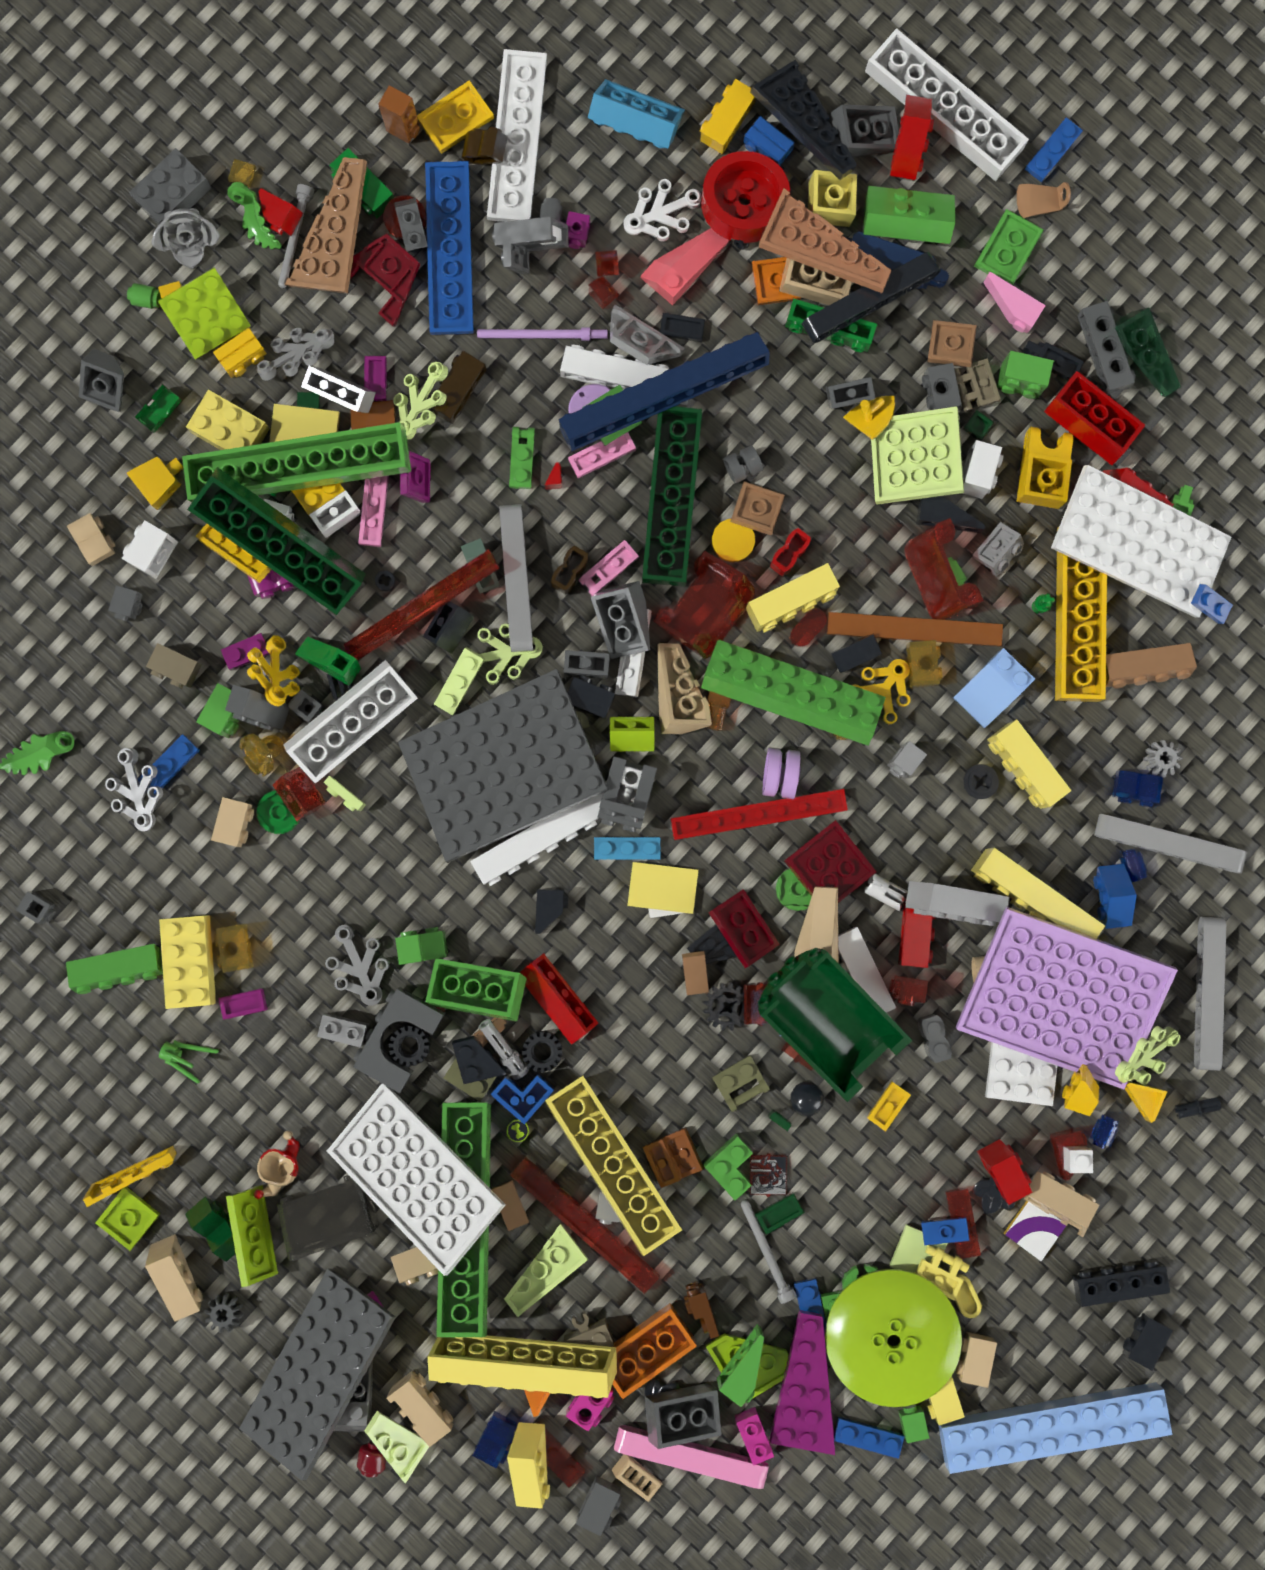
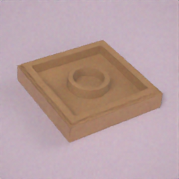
M933 320L927 362L939 364L953 363L956 366L971 367L977 325Z
M744 481L730 522L772 536L785 495Z

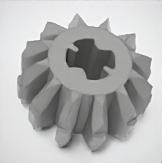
M1160 740L1159 744L1156 742L1151 744L1152 749L1147 748L1145 750L1150 756L1144 757L1143 760L1149 761L1150 764L1146 766V769L1153 768L1152 775L1160 774L1164 778L1167 776V773L1174 775V769H1180L1181 766L1177 761L1183 760V757L1177 756L1176 753L1180 752V748L1173 749V742L1167 744L1165 740ZM1160 756L1166 757V761L1160 760Z

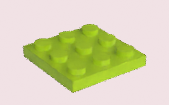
M215 267L158 300L194 359L199 358L251 326Z

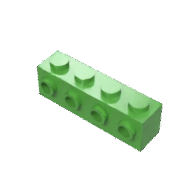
M155 944L66 962L69 988L77 994H87L91 992V989L96 988L101 990L110 989L113 985L119 983L129 985L135 983V980L138 979L153 980L157 978V975L163 974L161 951Z

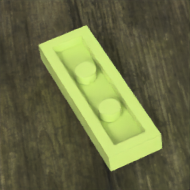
M468 647L464 648L434 705L454 715L485 658Z

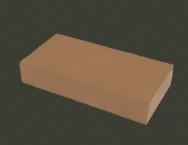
M704 951L682 954L687 995L709 993Z
M513 1180L491 1189L506 1204L500 1212L508 1231L529 1223Z

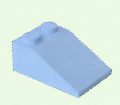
M1003 648L953 698L983 728H986L1035 678Z

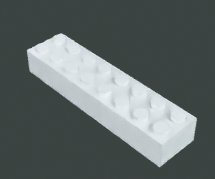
M897 28L868 60L865 72L904 105L906 94L932 99L931 118L934 119L933 129L993 180L997 181L1024 150L1029 140L1025 135Z

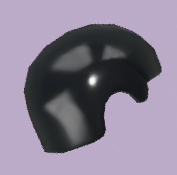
M803 1081L797 1084L791 1092L792 1108L801 1116L811 1117L817 1114L823 1106V1092L813 1082Z

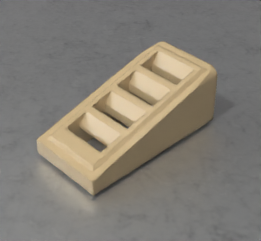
M623 1454L612 1469L614 1476L648 1502L662 1485L659 1479L629 1455ZM635 1470H637V1472L634 1474V1476H633L631 1479H629V1477L631 1476V1474H632ZM642 1476H645V1477L642 1479V1481H641L638 1485H636V1483L639 1481V1479H640ZM649 1481H651L652 1483L650 1484V1486L646 1489V1491H643V1488L647 1485Z

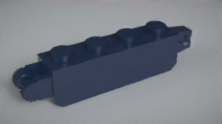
M862 232L855 233L853 238L845 237L850 242L854 241L859 245V249L867 255L871 254L891 271L923 254L922 252L871 235H864ZM941 269V272L934 279L916 289H926L928 285L943 288L949 279V273Z

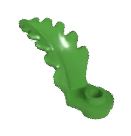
M232 183L228 188L227 194L231 200L244 206L245 212L242 228H248L247 237L251 239L255 236L254 243L259 245L261 242L263 248L269 246L271 250L274 248L280 249L282 244L279 243V240L274 239L275 235L269 233L270 229L264 225L265 219L260 216V204L257 202L256 192L248 189L244 183Z
M65 731L55 732L44 737L33 734L31 736V744L22 741V750L13 748L14 754L7 753V759L2 758L0 769L5 770L7 773H10L12 770L15 775L19 773V770H21L22 775H26L28 767L33 774L38 772L39 766L44 771H47L52 757L67 753L73 749L74 737ZM60 740L64 741L65 746L60 743Z

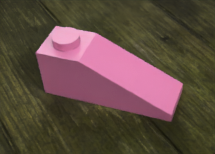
M989 272L983 282L1008 322L1013 325V328L1028 334L1046 305Z

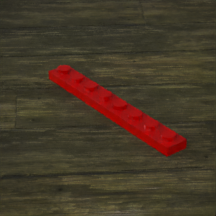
M840 789L798 796L794 799H781L670 818L673 838L678 840L848 811L845 791Z

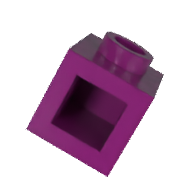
M569 211L566 222L568 225V245L573 249L585 248L590 228V215Z

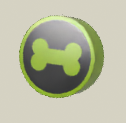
M518 1119L511 1121L507 1127V1135L514 1142L524 1141L529 1134L528 1124H523Z

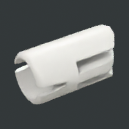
M877 874L872 875L868 881L869 887H865V893L900 911L901 904L905 900L904 896H907L908 891Z

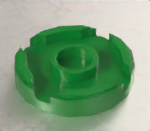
M269 792L258 803L257 819L259 824L268 832L285 834L292 831L300 821L301 806L298 800L288 792Z

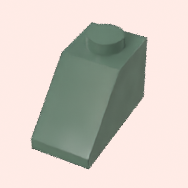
M481 538L461 546L479 593L481 594L500 586Z

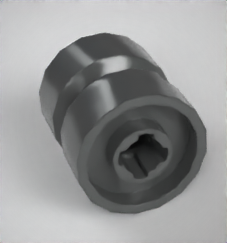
M752 445L741 449L739 455L733 453L723 458L727 472L735 484L745 480L748 474L753 476L763 471L761 460Z

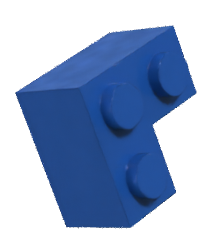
M1125 865L1099 866L1097 868V875L1093 878L1094 887L1100 892L1101 906L1097 909L1099 920L1103 921L1105 929L1132 926L1137 894Z
M537 1074L524 1090L506 1076L491 1095L525 1124L555 1088L540 1074Z

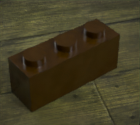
M462 351L460 356L456 355L454 357L450 372L445 380L439 383L441 386L438 390L446 394L445 403L430 408L431 412L451 424L454 423L487 370L485 363L465 351Z

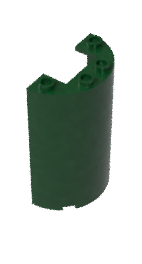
M813 948L796 957H789L778 972L770 975L768 978L769 983L757 1004L759 1014L846 1102L863 1088L857 1077L886 1049L889 1048L897 1056L912 1041L826 950L820 948Z

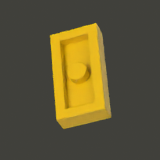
M891 1081L866 1118L886 1131L911 1094Z

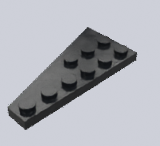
M796 59L753 85L750 93L839 180L855 170L857 166L846 145L842 144L837 137V129L830 125L828 121L830 117L816 93L808 87V80L805 74L801 75Z

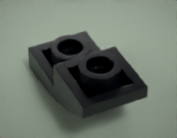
M873 633L853 641L852 644L835 650L831 654L839 672L842 673L881 655L882 651Z

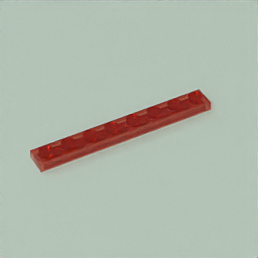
M488 549L346 642L344 647L347 654L353 656L358 661L499 569L494 555Z
M527 1157L510 1174L644 1294L659 1279L660 1275L595 1219L593 1215Z

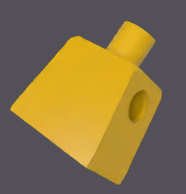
M155 457L128 471L127 475L151 506L158 510L180 487L181 484L174 475L184 468L177 458L165 464L159 457Z

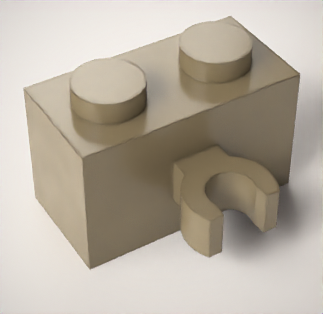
M586 1311L583 1312L585 1320L582 1323H579L576 1317L572 1316V1324L578 1330L564 1335L563 1341L564 1343L607 1347L614 1345V1338L606 1318L588 1325L589 1315Z

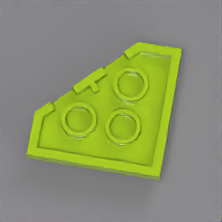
M724 1333L706 1344V1348L720 1372L723 1371L746 1340L745 1338ZM763 1343L753 1398L783 1381L789 1356L786 1349Z

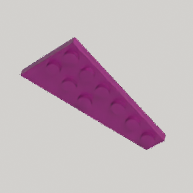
M799 1310L769 1441L771 1444L835 1455L823 1317L819 1313Z

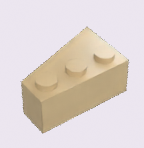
M1037 1171L1030 1184L1033 1193L1025 1196L1024 1200L1035 1205L1045 1213L1058 1217L1065 1226L1070 1224L1079 1229L1077 1234L1084 1237L1099 1204L1096 1203L1093 1197L1087 1194L1082 1196L1075 1192L1076 1189L1067 1183L1062 1185L1055 1181V1177L1051 1174Z
M412 1370L391 1387L386 1399L390 1403L395 1401L401 1407L399 1413L403 1418L407 1416L413 1423L412 1428L431 1447L452 1430L453 1418L447 1410L443 1411L439 1405L440 1400L433 1391L430 1393L425 1386L427 1383L420 1373L416 1374Z

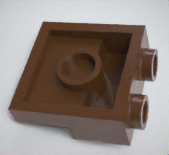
M698 1282L687 1284L685 1286L687 1295L684 1296L688 1314L693 1313L695 1320L700 1318L704 1334L709 1332L710 1339L719 1337L717 1324L704 1284H698Z

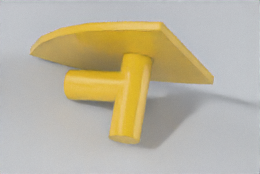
M881 396L869 401L862 400L859 405L850 410L843 418L873 440L888 426L895 409V396Z

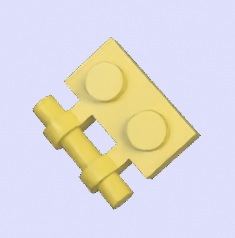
M928 1245L925 1253L931 1255L932 1259L930 1262L921 1259L915 1273L930 1280L948 1298L955 1300L964 1281L956 1275L959 1270L966 1273L970 1265L963 1262V1259L958 1256L953 1257L945 1253L944 1249L940 1247L935 1248ZM940 1261L950 1265L949 1271L938 1267Z

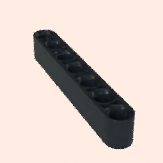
M930 252L923 253L892 270L883 293L863 286L809 316L803 321L802 326L812 342L818 343L934 279L941 272V269Z

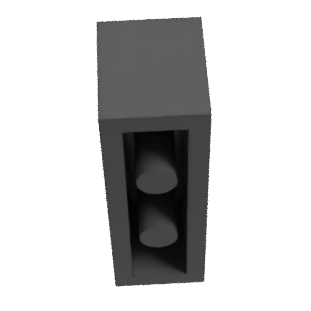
M233 685L225 711L233 713L232 718L258 727L260 726V728L273 731V728L283 730L289 712V704L284 703L279 707L271 705L266 700L265 695Z

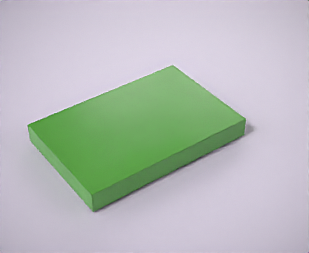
M1006 209L974 267L986 274L991 272L1013 285L1044 229Z

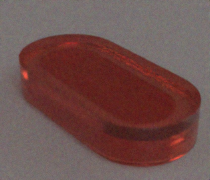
M820 609L808 611L790 633L792 644L796 647L807 646L827 622L826 614Z

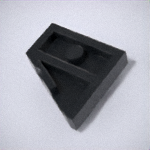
M716 924L687 947L690 953L704 951L706 964L736 957V954Z
M475 1036L452 1041L463 1084L505 1075V1068L498 1064L493 1055L483 1048L481 1042Z

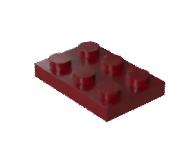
M744 889L708 912L744 968L749 967L780 945Z

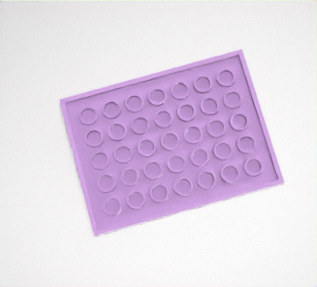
M1006 907L957 1022L956 1029L1071 1071L1077 1072L1082 1064L1087 1065L1094 1079L1125 1089L1127 1082H1120L1115 1075V1070L1122 1061H1129L1140 1038H1148L1178 970L1171 965Z

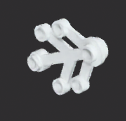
M662 179L658 184L659 191L651 212L643 215L646 203L651 200L652 193L650 189L642 188L639 191V201L634 213L627 215L624 219V229L630 235H638L643 232L657 237L662 242L668 240L669 229L665 226L656 228L647 223L657 221L676 228L680 233H685L689 229V221L683 217L676 219L668 216V214L686 206L690 209L698 208L701 205V193L696 189H690L686 192L685 197L663 206L666 195L671 191V182L667 179ZM667 184L669 187L668 189H662L661 185ZM648 193L649 197L643 198L641 194ZM696 195L697 199L691 200L689 196ZM631 221H637L638 225L632 226L630 224ZM679 223H685L686 227H679ZM665 231L667 235L661 237L659 233Z

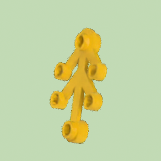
M273 635L266 645V649L270 653V665L258 648H252L247 653V657L251 662L258 663L260 666L253 664L247 670V674L251 679L258 680L263 686L266 700L271 705L279 707L285 703L288 695L293 697L300 691L299 685L294 681L289 682L283 688L280 686V682L286 679L294 680L300 674V671L295 665H290L280 672V653L286 648V642L282 637ZM263 671H264V672L266 673V675L269 677L270 682H269V681L267 680V678L264 676Z
M895 659L888 667L877 669L866 667L861 672L863 680L870 681L874 677L888 676L887 679L881 684L867 686L852 685L886 697L883 704L885 713L883 720L888 725L897 721V714L893 711L890 691L895 682L898 692L897 705L906 707L910 703V697L906 693L904 680L909 675V665L902 659ZM896 666H900L903 671L901 674L896 673ZM866 670L871 671V678L865 677L864 672ZM900 697H906L907 703L901 704ZM887 714H892L894 716V720L892 722H889L887 720Z

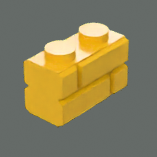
M249 328L213 352L231 378L243 375L248 366L259 364L263 361L264 355L267 354Z

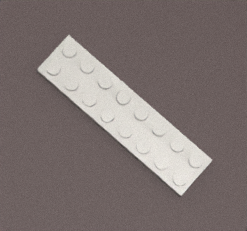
M504 49L496 128L501 129L502 133L508 136L503 162L492 164L487 220L508 222L531 219L547 53Z

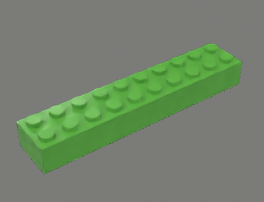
M400 422L182 456L187 500L190 502L194 500L217 467L257 496L411 472L406 428Z
M442 1103V1140L490 1188L491 1104ZM489 1226L448 1275L444 1276L438 1270L437 1337L487 1336Z

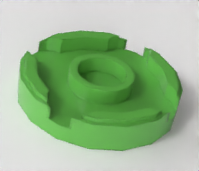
M789 868L777 879L775 887L776 896L780 903L788 909L795 911L805 910L809 907L812 896Z

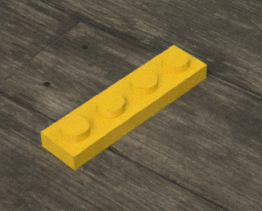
M208 524L196 535V538L201 543L258 583L272 570Z

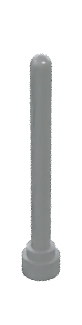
M298 184L296 189L297 208L305 213L306 205L313 199L315 190L310 186ZM304 214L292 236L289 237L278 281L280 288L287 286L285 283L287 278H289Z
M743 1200L741 1207L778 1286L777 1297L781 1304L789 1302L796 1298L797 1295L793 1287L786 1284L749 1201Z

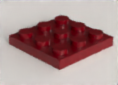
M836 820L784 860L811 896L816 886L838 887V903L876 873V870Z

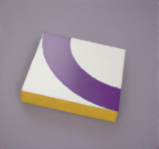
M1026 1201L1004 1234L1042 1261L1066 1226L1056 1216L1050 1213L1047 1214Z

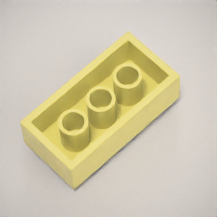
M827 563L748 602L746 611L756 631L763 630L765 633L775 628V625L778 624L777 622L781 620L783 623L794 619L799 611L806 613L812 610L819 601L824 604L832 600L837 595L836 591L840 586Z
M1018 720L1006 724L987 739L990 743L988 746L995 755L999 754L1003 760L1002 765L1008 772L1012 771L1016 777L1015 782L1022 790L1025 789L1030 795L1028 798L1036 808L1051 807L1071 792V789Z
M210 915L159 919L165 1008L216 1004Z

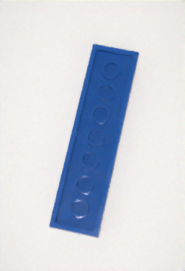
M425 162L430 335L474 334L469 162Z

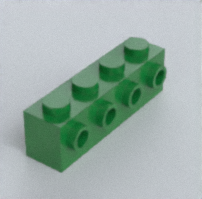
M793 299L785 327L789 328L793 333H806L802 326L803 321L824 307ZM860 319L825 339L836 346H849L855 352H868L877 324Z

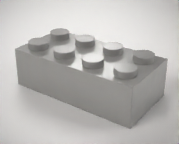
M909 881L905 908L914 909V914L996 927V922H1000L1005 908L1008 907L1009 897L934 883Z

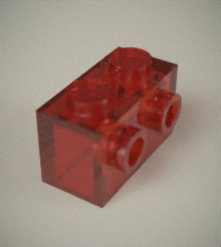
M301 767L282 775L272 785L296 821L316 812L325 803L322 794Z
M895 975L894 980L891 979L889 992L892 993V997L898 999L897 1003L914 1006V1002L925 1003L928 981Z

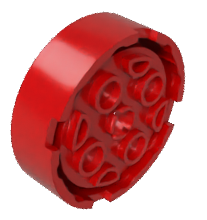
M738 151L727 154L718 159L705 176L701 198L703 216L708 225L725 239L731 241L732 238L744 241V243L758 242L763 236L783 189L785 188L790 192L788 178L783 169L774 160L763 154L751 151ZM740 198L750 199V204L742 205L739 200Z

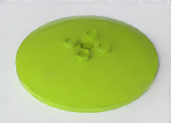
M883 1269L867 1273L855 1279L838 1295L827 1318L825 1342L832 1368L841 1382L850 1391L873 1404L886 1407H904L920 1403L932 1397L948 1382L959 1361L962 1335L955 1309L939 1287L925 1277L910 1271ZM891 1335L899 1336L900 1343L897 1346L888 1344L887 1340Z

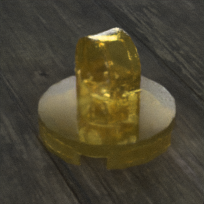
M248 734L241 738L239 747L240 750L244 749L246 753L243 759L248 767L256 775L262 773L263 777L274 770L273 759L281 754L283 741L275 735L261 739L255 734ZM275 743L278 749L271 750L267 747V744Z

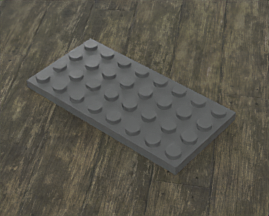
M327 1268L239 1429L301 1481L307 1480L396 1316L336 1271Z

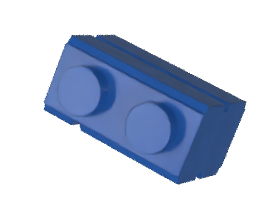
M762 116L757 119L744 137L745 147L748 151L763 154L774 160L779 166L790 155L795 143Z

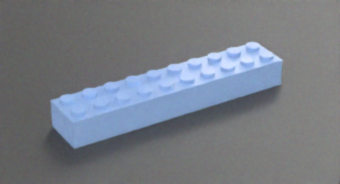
M1157 1382L966 1415L965 1418L938 1425L945 1466L950 1474L1172 1435L1165 1392Z

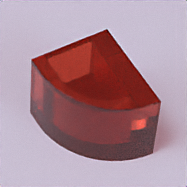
M617 250L595 252L597 277L619 275Z
M604 276L597 278L588 285L589 294L602 309L619 296L617 290Z

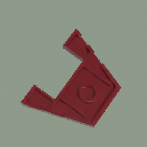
M386 233L353 256L350 280L362 268L392 295L378 314L395 327L420 263Z

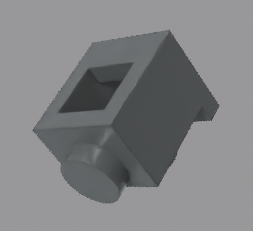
M302 689L288 705L291 710L308 723L320 715L325 708ZM309 705L313 707L311 713L306 712V707Z
M27 891L16 911L37 924H44L45 921L50 922L56 913L53 910L55 904L35 891ZM41 904L43 909L41 912H38L37 908Z

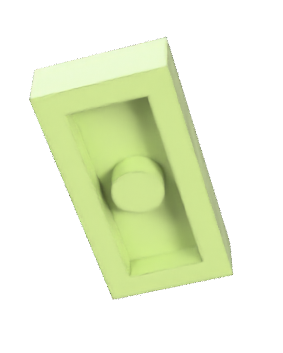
M328 776L324 781L328 786L326 790L334 797L341 796L345 800L343 804L351 811L355 809L362 811L366 806L363 801L333 777Z

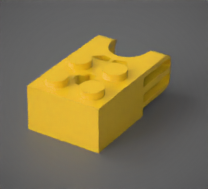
M1031 426L1027 430L1023 445L1017 502L1059 509L1067 502L1072 465L1073 435L1071 433L1065 432L1058 438L1056 448L1050 449L1043 445L1039 428Z

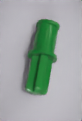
M1048 593L1039 595L1032 603V610L1035 613L1048 611L1055 601L1054 597L1051 598Z

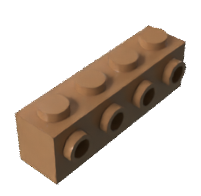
M1191 643L1107 654L1106 687L1122 688L1126 684L1143 685L1148 681L1164 682L1169 680V678L1186 679L1190 677L1197 668Z

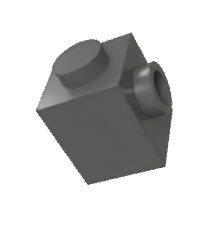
M116 586L108 611L115 614L114 618L126 622L128 618L135 620L142 610L141 599L143 595L137 591Z

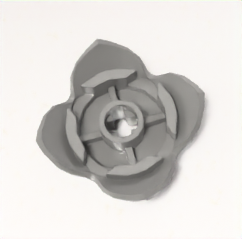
M180 208L165 213L164 220L154 231L152 246L163 252L171 250L175 259L180 264L193 269L202 260L205 246L216 244L220 235L214 225L203 218L197 209Z

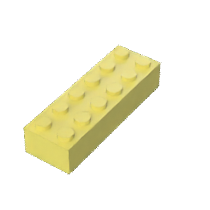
M996 848L985 849L971 869L978 881L983 884H991L994 886L992 890L995 893L1011 898L1010 903L1018 909L1028 910L1031 916L1097 939L1105 927L1101 922Z

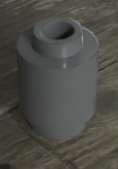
M545 198L541 204L540 218L552 217L561 221V201L556 198Z

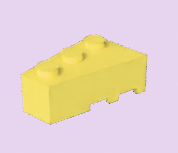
M519 1422L507 1456L516 1506L543 1509L545 1499H548L550 1494V1485L547 1483L545 1424Z

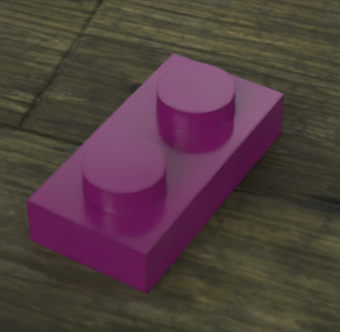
M262 633L221 649L230 671L251 663L247 653L252 648H258L262 652L263 657L270 654L266 649L267 643Z

